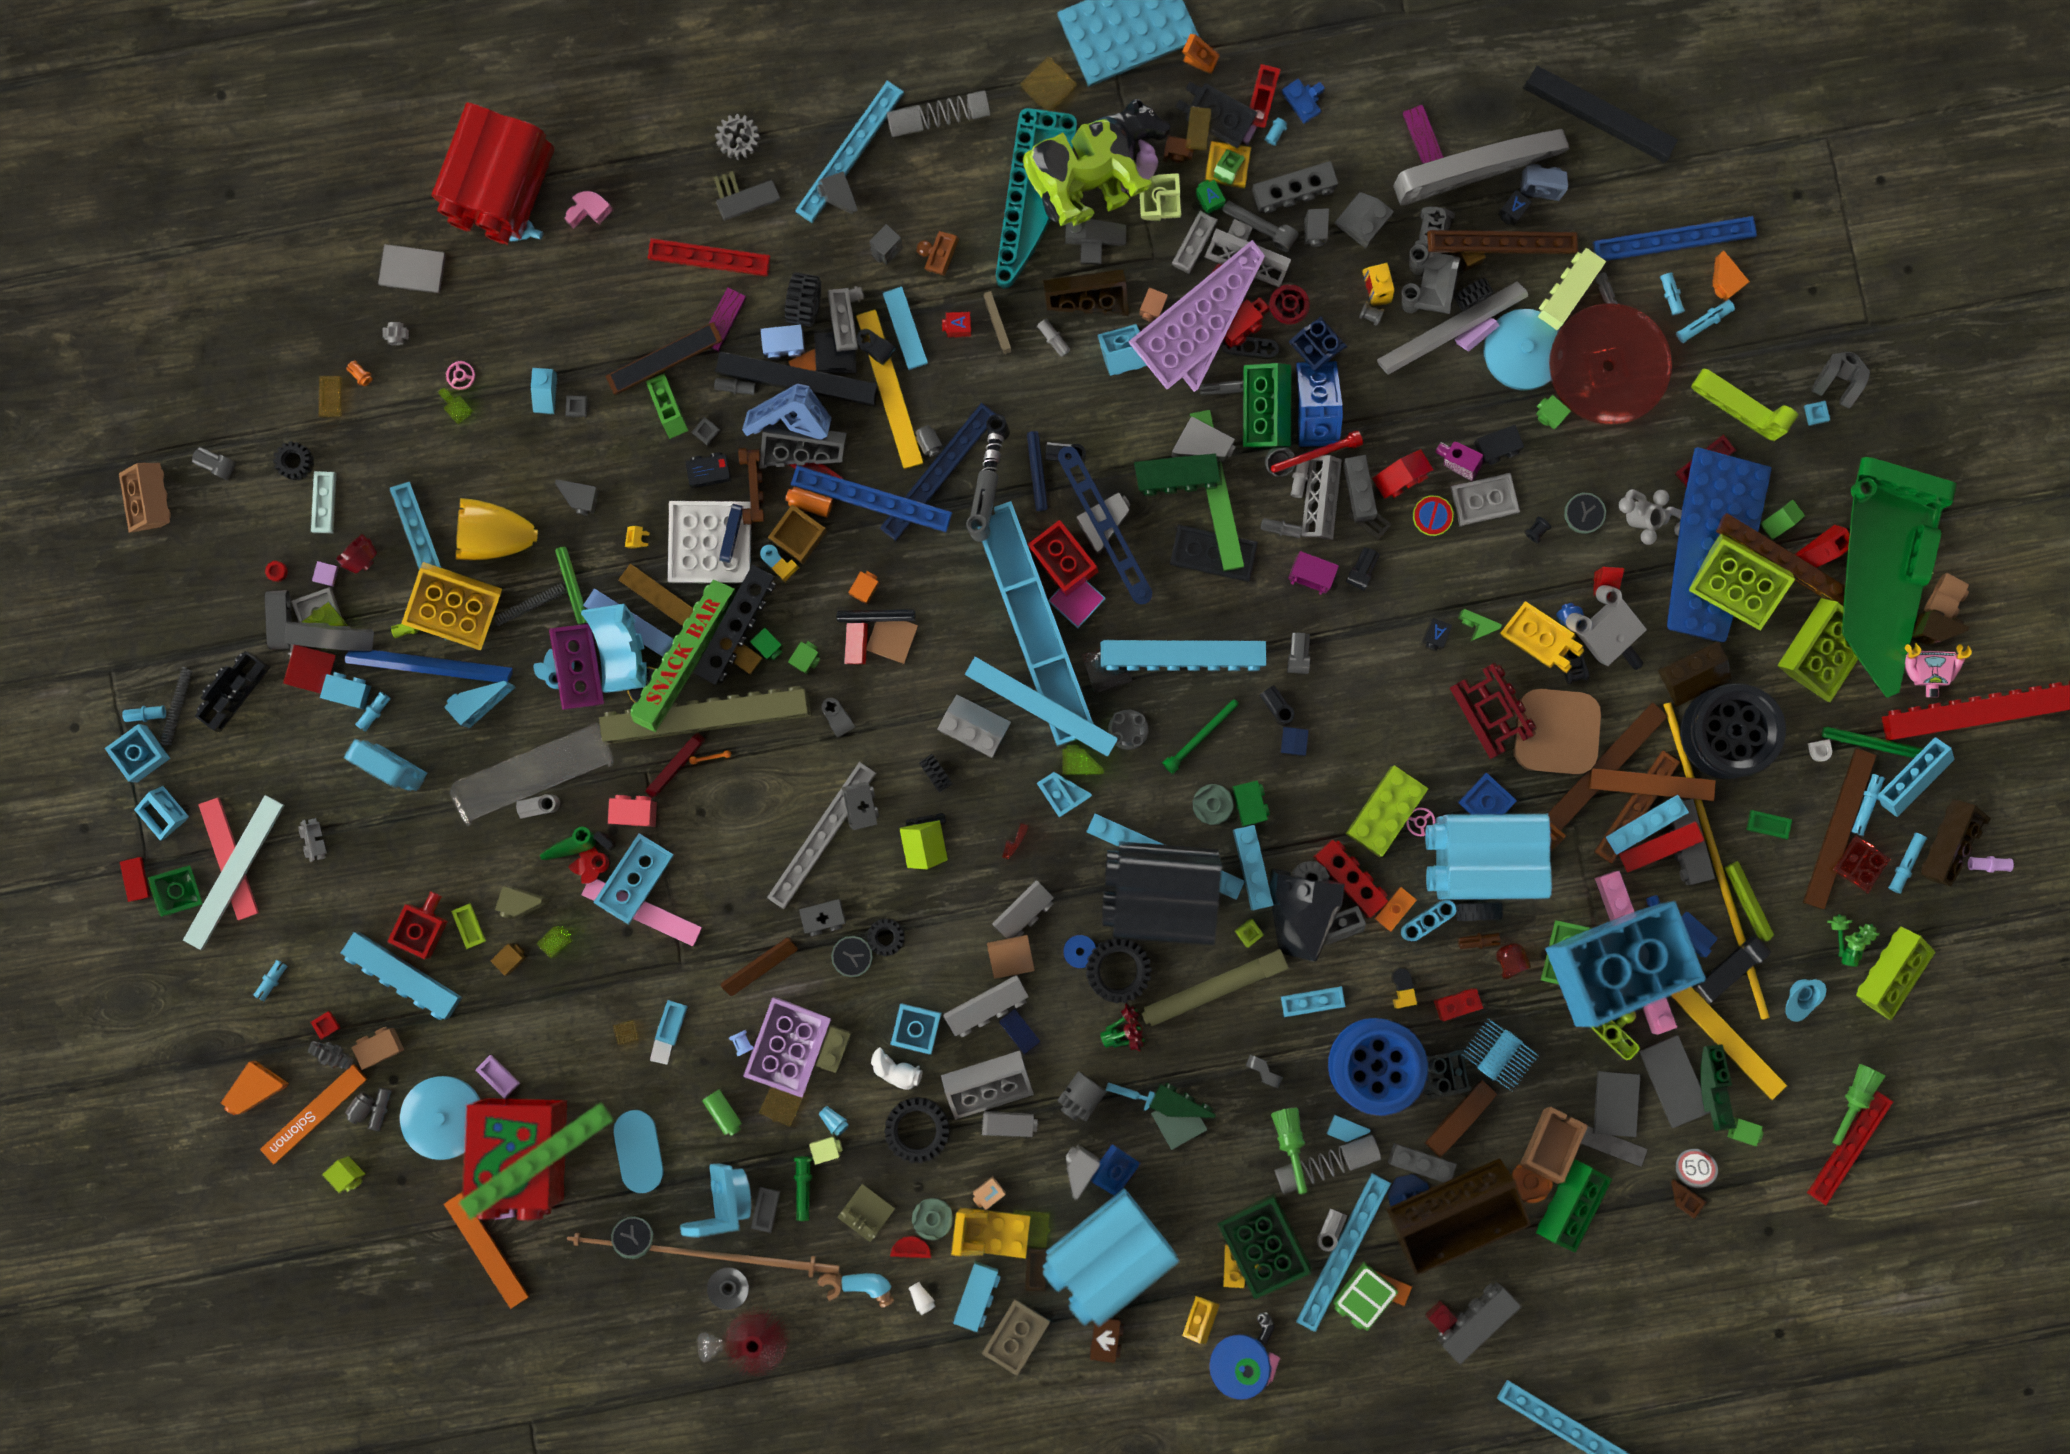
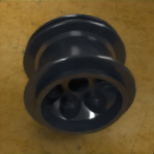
M1739 683L1723 685L1708 690L1696 697L1686 709L1680 726L1682 747L1690 762L1703 773L1720 779L1750 776L1764 770L1777 758L1786 737L1785 719L1776 701L1757 687ZM1725 706H1727L1731 710V714L1729 717L1725 716L1723 713V708ZM1745 711H1747L1751 716V720L1749 722L1745 721L1743 718V714ZM1710 721L1716 723L1717 729L1715 732L1709 729ZM1733 725L1738 727V736H1734L1732 734V732L1734 731L1732 728ZM1751 731L1756 733L1755 742L1749 738ZM1716 741L1722 743L1723 748L1720 752L1715 748ZM1737 746H1740L1743 750L1741 757L1735 753Z

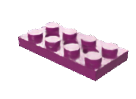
M589 624L550 628L549 633L562 710L603 705L604 700L596 652ZM570 641L577 643V652L569 650L568 644ZM577 661L581 664L580 672H575L572 669V662ZM577 681L585 685L583 692H578L575 689Z

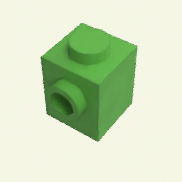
M1552 395L1549 399L1544 398L1538 404L1539 410L1536 415L1545 426L1549 425L1555 429L1571 410Z
M808 641L806 644L800 642L788 663L803 673L808 674L810 669H815L820 661V653L816 651L818 647Z

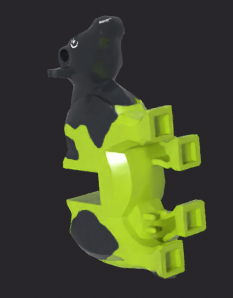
M1134 99L1122 112L1105 116L1092 123L1080 126L1071 140L1079 156L1078 160L1064 132L1033 146L1032 150L1024 154L1023 164L1030 182L1042 199L1046 215L1054 222L1059 221L1061 226L1070 222L1076 226L1090 220L1094 215L1092 208L1080 202V198H1083L1082 192L1090 191L1099 187L1103 192L1104 200L1107 202L1108 211L1125 205L1130 199L1126 193L1121 191V182L1129 190L1131 197L1147 191L1152 183L1150 180L1144 179L1139 175L1136 163L1133 160L1136 141L1140 139L1163 140L1170 133V124L1159 118L1156 112L1151 107L1144 105L1140 99Z

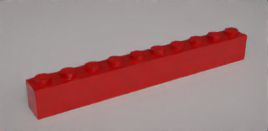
M2070 681L2069 685L2062 686V682L2049 684L2047 689H2042V686L2029 687V692L2023 693L2021 689L2008 691L2009 695L2002 696L2001 692L1988 694V699H1982L1981 696L1968 698L1969 702L1964 703L1961 702V699L1948 701L1949 705L1941 706V703H1934L1928 705L1929 709L1921 710V706L1908 708L1909 712L1901 713V709L1888 711V716L1882 717L1885 738L1889 741L2070 710Z

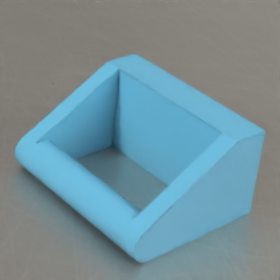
M164 786L149 791L134 809L160 841L169 836L189 817ZM150 803L169 824L164 830L158 826L144 809Z

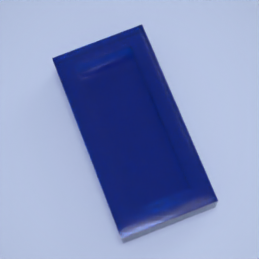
M1016 1009L999 1021L1024 1054L1040 1042Z

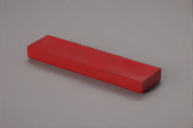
M1696 821L1619 853V856L1628 873L1705 841Z

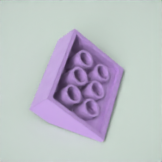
M773 997L743 1077L803 1097L831 1018Z

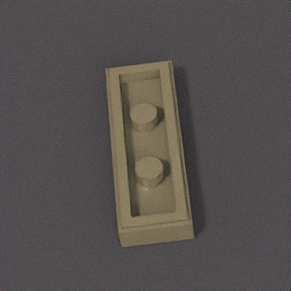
M991 291L984 293V300L1003 354L1010 353L1011 347Z

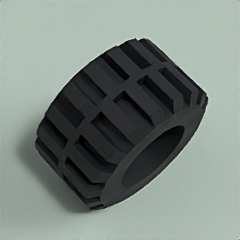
M794 272L791 276L785 302V318L787 323L813 326L817 318L821 298V279L819 276Z

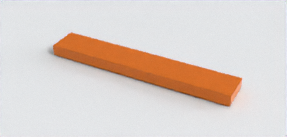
M463 1192L444 1203V1206L511 1309L528 1298L529 1295L482 1221L475 1217L470 1220L460 1205L459 1201L463 1199Z

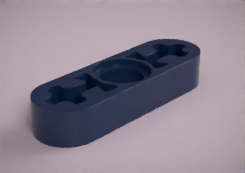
M732 504L720 551L719 561L731 563L742 519L743 506Z

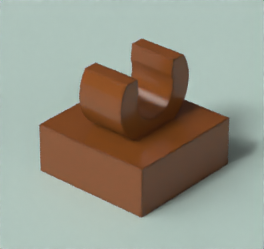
M1551 822L1550 851L1556 848L1566 836Z

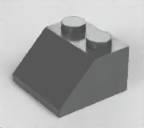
M1359 192L1334 224L1366 249L1389 221L1394 211L1379 199Z

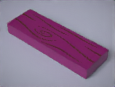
M1423 105L1404 111V119L1422 164L1443 158Z
M727 288L709 322V324L715 323L723 342L746 300V296L730 288ZM723 342L711 348L719 351Z

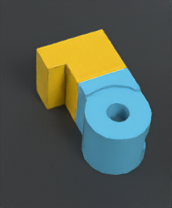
M765 545L761 549V558L784 582L799 569L792 559L787 563L780 556L775 546Z

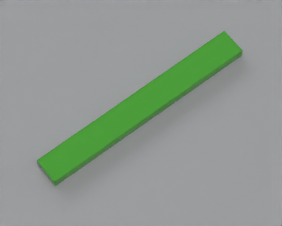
M1210 410L1190 414V418L1192 416L1214 428ZM1220 461L1222 485L1217 486V489H1206L1223 571L1243 568L1244 563L1223 467Z

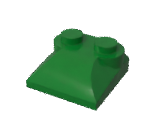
M190 865L148 877L150 889L160 917L169 916L202 905Z

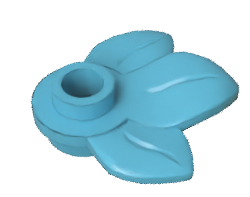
M549 649L545 655L544 663L534 664V672L538 678L546 680L549 687L559 689L558 682H553V677L556 676L553 651ZM572 662V665H571V667H572L573 670H574V664H575L574 662Z

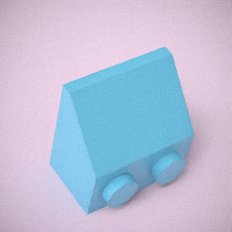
M1137 324L1098 334L1099 343L1110 376L1147 366L1129 344V341L1140 332Z

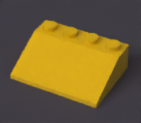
M423 562L401 624L481 651L502 588Z

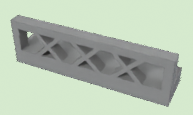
M1216 229L1205 257L1223 264L1227 259L1231 258L1230 256L1236 254L1249 242ZM1214 245L1223 248L1225 254L1221 256L1212 254ZM1258 246L1265 257L1261 263L1262 269L1257 271L1254 278L1280 287L1291 259ZM1275 269L1280 271L1281 275L1278 280H1275L1269 276L1267 271Z
M1328 455L1310 460L1301 536L1333 540L1341 459ZM1323 461L1322 469L1317 472L1316 462ZM1319 481L1320 489L1315 493L1313 490L1314 484ZM1315 501H1317V502H1318V508H1317V510L1313 513V511L1311 510V507H1312V504H1313ZM1314 520L1316 523L1315 532H1309V525Z

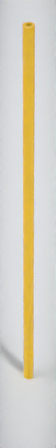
M1672 703L1663 704L1685 776L1687 778H1695L1690 761L1682 747L1680 729ZM1693 799L1738 946H1741L1746 940L1702 800ZM1752 966L1747 971V975L1761 1020L1769 1018V1014L1754 966Z

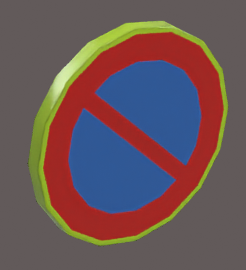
M1430 495L1422 498L1416 504L1413 510V521L1420 532L1429 536H1437L1450 528L1454 513L1446 499Z

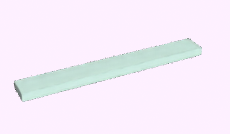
M267 795L263 797L183 941L200 950L204 949L285 805Z

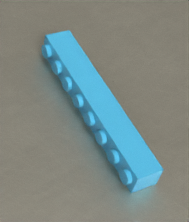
M1103 640L1101 642V667H1106L1108 671H1117L1119 667H1127V671H1138L1139 667H1147V671H1158L1159 667H1167V671H1179L1180 667H1187L1188 671H1199L1200 667H1208V671H1220V667H1228V671H1240V667H1248V671H1260V667L1266 666V641Z

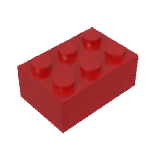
M1060 520L1027 544L1030 552L1066 597L1098 573L1097 566Z

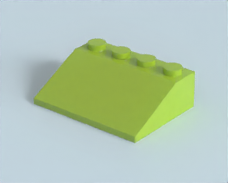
M1720 533L1695 576L1689 591L1761 631L1795 578L1792 572Z
M1821 598L1777 666L1788 676L1827 702H1831L1858 661V658L1842 634L1844 607L1836 601Z

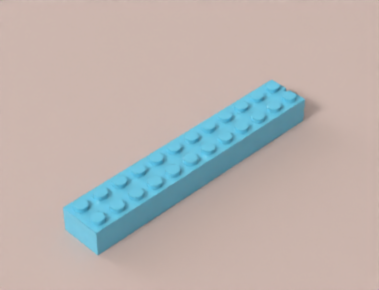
M1010 501L994 507L995 515L991 514L989 524L990 535L986 540L982 541L1036 691L1093 724L1013 504ZM1049 723L1057 747L1077 740Z

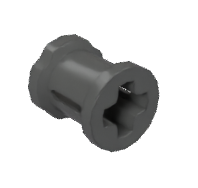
M1366 301L1358 318H1365L1374 322V325L1377 326L1385 309L1373 307Z

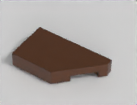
M1673 1179L1671 1183L1676 1207L1695 1219L1706 1201Z

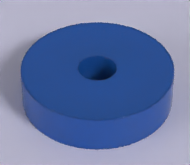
M1073 936L1064 946V957L1071 966L1084 968L1088 964V956H1091V951L1094 948L1096 949V946L1087 936ZM1083 948V955H1077L1076 949Z

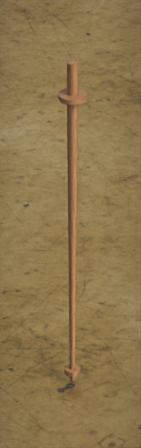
M575 1233L574 1237H567V1240L574 1241L575 1246H578L580 1242L613 1246L611 1241L580 1238V1233ZM654 1245L649 1250L808 1270L809 1277L812 1278L815 1271L839 1274L840 1269L838 1265L816 1263V1256H811L810 1262Z

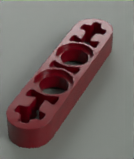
M699 732L693 735L648 786L645 792L654 799L687 763L690 757L702 746L706 738Z

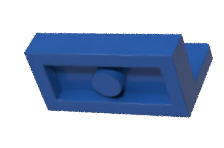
M1685 912L1681 918L1693 949L1699 956L1707 957L1711 952L1709 948L1715 943L1717 937L1689 912Z

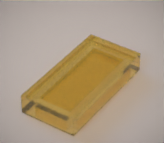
M1191 106L1186 148L1206 150L1211 109Z
M319 376V417H341L342 377Z

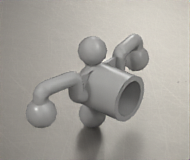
M1634 489L1629 490L1626 496L1619 502V509L1623 513H1627L1626 519L1628 524L1634 528L1645 529L1641 533V541L1646 545H1651L1656 541L1657 534L1655 530L1667 524L1671 515L1681 519L1682 510L1674 507L1662 508L1669 501V494L1665 490H1657L1654 493L1653 501L1655 504L1648 502L1643 493ZM1680 522L1674 527L1677 536H1679Z

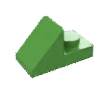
M1226 149L1215 167L1214 178L1231 185L1245 157Z
M1463 609L1458 619L1462 620V624L1473 628V626H1477L1471 641L1493 633L1502 626V624L1466 609Z

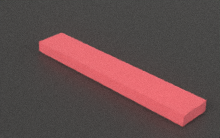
M215 798L198 805L222 872L236 844L220 798ZM246 875L231 899L237 920L259 914Z

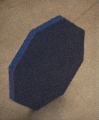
M1413 1174L1396 1177L1387 1192L1390 1206L1429 1190L1428 1184Z

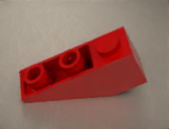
M1833 525L1794 555L1817 568L1848 551L1850 534L1846 528Z

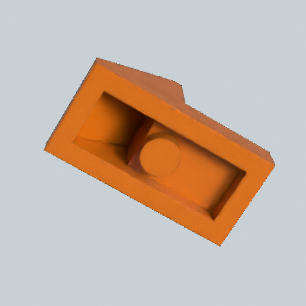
M1196 34L1189 35L1182 50L1186 55L1184 58L1185 63L1208 73H1212L1220 56Z

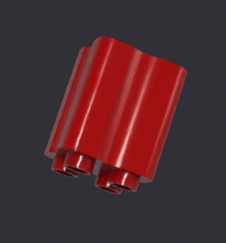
M466 103L431 194L440 203L437 211L448 217L447 223L461 230L470 231L472 225L476 224L478 227L486 230V237L496 242L508 245L511 236L521 239L555 148L545 139L546 134L539 127L473 103Z

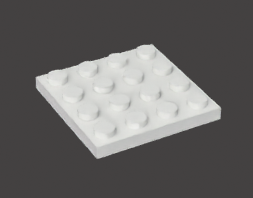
M669 501L668 583H711L714 579L721 583L742 584L750 570L751 525H744L743 518L741 519L731 563L721 562L719 557L732 504L741 505L743 509L751 508V502Z

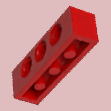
M1331 840L1313 858L1323 867H1326L1327 873L1335 882L1345 884L1344 892L1367 918H1371L1389 902L1386 899L1388 895L1381 887L1376 888L1373 885L1372 881L1374 879L1366 871L1363 873L1358 868L1360 864L1353 856L1350 858L1344 852L1346 848L1341 842ZM1336 856L1343 859V866L1341 868H1336L1333 864ZM1349 872H1354L1357 875V881L1353 884L1347 880ZM1364 887H1368L1371 891L1368 899H1364L1361 896V890Z

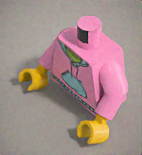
M1915 643V648L1912 650V647L1907 644L1905 646V650L1908 652L1905 659V671L1916 686H1926V698H1938L1939 686L1950 685L1960 671L1965 658L1971 655L1972 651L1969 646H1967L1965 651L1961 652L1963 646L1959 644L1956 648L1958 654L1955 655V652L1921 651L1917 643Z

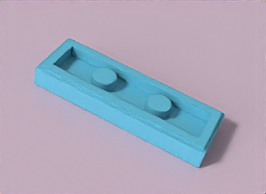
M1342 986L1280 996L1284 1017L1346 1007Z

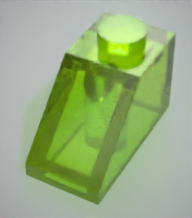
M1067 745V749L1062 750L1063 775L1104 774V769L1084 749H1079V745Z

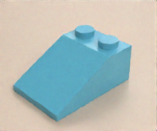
M502 681L465 691L458 695L454 694L447 700L448 704L444 707L461 726L470 728L516 687L509 682Z

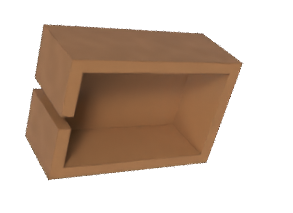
M1548 1107L1541 1114L1520 1166L1558 1184L1565 1181L1588 1125L1572 1117L1566 1119V1114Z

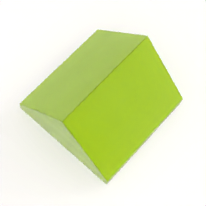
M940 820L900 828L907 868L930 869L948 860Z

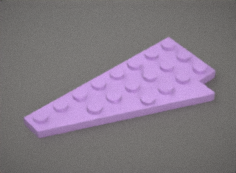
M1253 240L1129 341V344L1166 390L1181 378L1186 381L1194 392L1198 390L1265 257Z

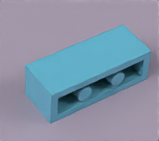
M977 1261L974 1262L953 1324L977 1332L978 1327L983 1328L986 1320V1315H983L986 1307L990 1308L994 1297L990 1295L992 1288H997L1001 1277L997 1275L998 1269Z

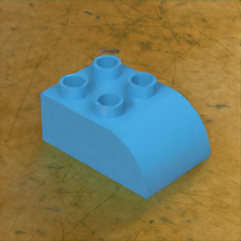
M1675 901L1632 912L1545 948L1575 1026H1599L1706 980Z

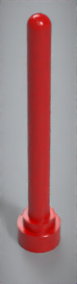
M1358 430L1350 432L1343 440L1271 466V471L1275 473L1345 447H1360L1363 445L1362 436Z

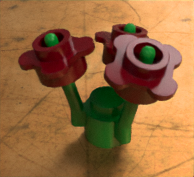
M1126 1003V1007L1121 1010L1123 1017L1112 1025L1107 1026L1106 1031L1101 1032V1040L1106 1048L1111 1046L1116 1048L1130 1044L1131 1050L1141 1052L1145 1039L1142 1035L1143 1028L1138 1022V1009L1133 1005L1130 1007ZM1124 1021L1128 1022V1024H1125L1123 1032L1114 1029ZM1123 1036H1126L1129 1039L1121 1041Z

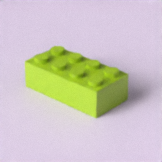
M1395 765L1391 766L1346 832V835L1378 857H1383L1428 788Z

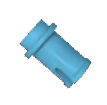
M1276 118V120L1272 121L1273 126L1265 137V140L1272 145L1277 144L1282 132L1287 129V122L1281 118Z

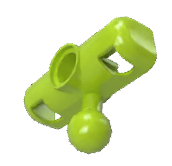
M1635 1011L1620 1016L1616 1023L1611 1020L1599 1026L1591 1027L1623 1059L1630 1060L1639 1051L1638 1044L1622 1030L1626 1023L1634 1022L1636 1018ZM1609 1028H1613L1615 1031V1035L1611 1039L1606 1035ZM1629 1039L1634 1044L1630 1046L1625 1042V1040Z

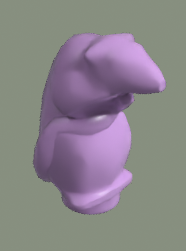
M1140 139L1138 140L1140 152L1137 154L1136 166L1142 178L1150 179L1156 171L1158 159L1154 148L1149 143ZM1121 182V191L1125 192L1127 190L1129 193V190Z

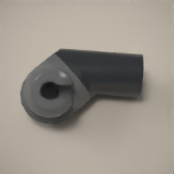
M1263 1312L1257 1316V1321L1262 1328L1258 1340L1267 1344L1275 1329V1325L1271 1316Z

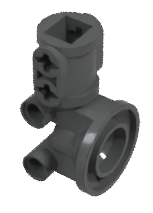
M1425 207L1421 210L1420 217L1423 220L1419 240L1415 242V245L1410 250V270L1416 275L1423 274L1421 288L1411 283L1405 285L1402 289V308L1407 313H1414L1418 309L1451 313L1461 257L1448 255V252H1428L1427 232L1430 230H1450L1456 215L1448 209Z

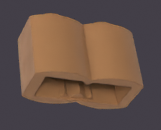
M1948 573L1943 574L1927 601L1924 611L1938 610L1945 613L1944 616L1947 618H1956L1960 611L1958 608L1960 601L1963 602L1968 596L1969 591L1967 588L1969 584Z

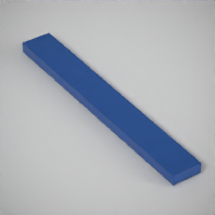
M1754 216L1598 240L1593 242L1596 255L1605 261L1755 238L1757 233Z
M796 466L791 486L946 533L953 514L950 511L801 466Z
M349 650L345 656V663L491 682H508L513 672V668L376 650Z

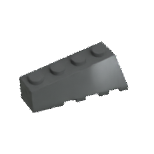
M768 424L763 429L759 469L775 465L776 467H785L788 464H797L798 466L814 462L816 464L842 462L847 433L828 431V436L819 440L790 431L786 424Z

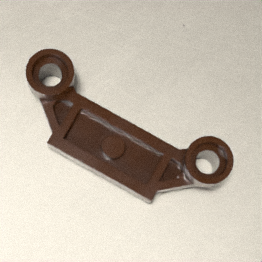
M739 448L740 465L748 464L751 508L742 509L743 524L752 525V522H764V510L761 509V503H764V492L760 491V483H763L762 471H759L757 461H760V449L748 450L747 448Z

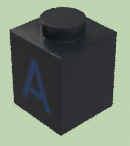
M1515 190L1498 215L1501 216V220L1506 224L1515 226L1532 201Z
M1432 618L1421 643L1426 644L1425 647L1433 651L1443 649L1452 625Z

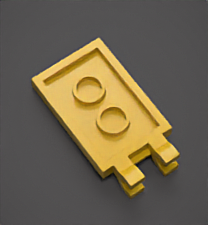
M1526 601L1501 631V636L1549 668L1556 664L1566 673H1568L1572 666L1570 661L1563 658L1565 654L1570 650L1580 657L1584 652L1583 645L1573 640L1576 637L1575 633Z

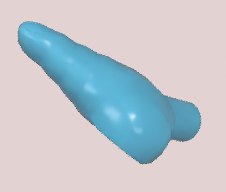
M528 220L522 238L518 239L511 236L510 241L527 239L530 236L542 239L543 232L534 229L532 223Z

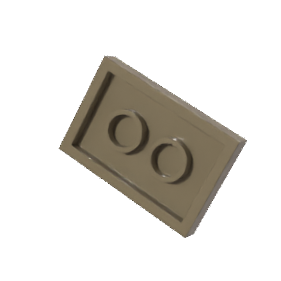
M1014 1299L982 1354L1018 1376L1049 1325L1050 1320Z

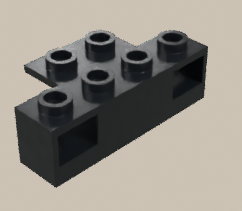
M250 652L240 653L236 657L233 667L226 665L220 668L215 675L216 679L212 684L210 683L204 688L201 699L205 701L198 706L195 717L213 731L221 732L271 667ZM252 658L257 663L246 675L242 672V669ZM214 707L218 713L209 722L205 717Z

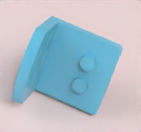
M720 1163L710 1164L715 1218L683 1223L680 1225L681 1235L704 1236L739 1230L738 1220L748 1219L751 1212L749 1184L742 1168L732 1170V1167Z

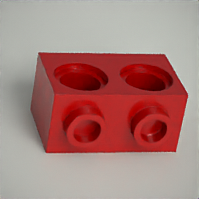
M1470 988L1434 1000L1441 1021L1483 1009L1477 988Z

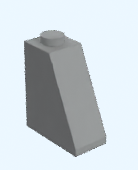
M1191 416L1171 456L1176 458L1216 453L1219 460L1224 461L1227 456L1231 457L1236 448L1233 445L1235 439Z
M1117 493L1104 502L1117 527H1119L1129 513L1128 507L1130 503L1125 495L1121 497L1120 493ZM1100 504L1091 508L1098 523L1107 519ZM1084 512L1077 516L1076 520L1096 554H1099L1105 546L1088 514ZM1110 528L1103 533L1109 541L1115 532Z
M985 1110L982 1135L1032 1137L1033 1132H1037L1038 1120L1034 1119V1114Z

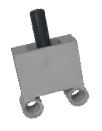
M1601 585L1596 591V598L1599 602L1606 605L1591 619L1579 613L1570 614L1566 619V626L1578 635L1600 663L1609 666L1622 654L1631 667L1637 670L1642 667L1643 661L1630 645L1647 629L1622 599L1620 590L1609 585Z

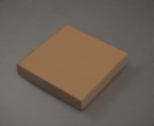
M907 621L876 622L866 651L905 664L918 625Z
M1028 935L987 943L994 979L1035 971Z

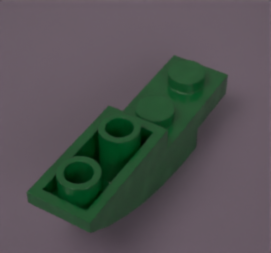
M1723 1044L1705 1046L1701 1061L1702 1100L1705 1112L1711 1113L1715 1131L1736 1128L1727 1089L1728 1086L1732 1085Z

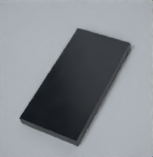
M1178 525L1170 565L1249 582L1258 542L1238 538L1244 567L1223 571L1215 532Z

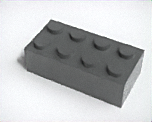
M1497 1282L1494 1284L1490 1283L1483 1290L1484 1294L1479 1299L1477 1297L1468 1304L1469 1308L1464 1313L1459 1312L1455 1316L1458 1320L1445 1333L1438 1332L1439 1336L1436 1339L1459 1364L1469 1357L1521 1307Z

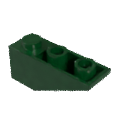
M1167 1082L1165 1086L1159 1085L1149 1104V1107L1167 1117L1215 1118L1216 1116L1212 1112L1214 1108L1205 1103H1202L1201 1106L1194 1102L1196 1098L1187 1093H1184L1183 1096L1176 1092L1177 1088Z

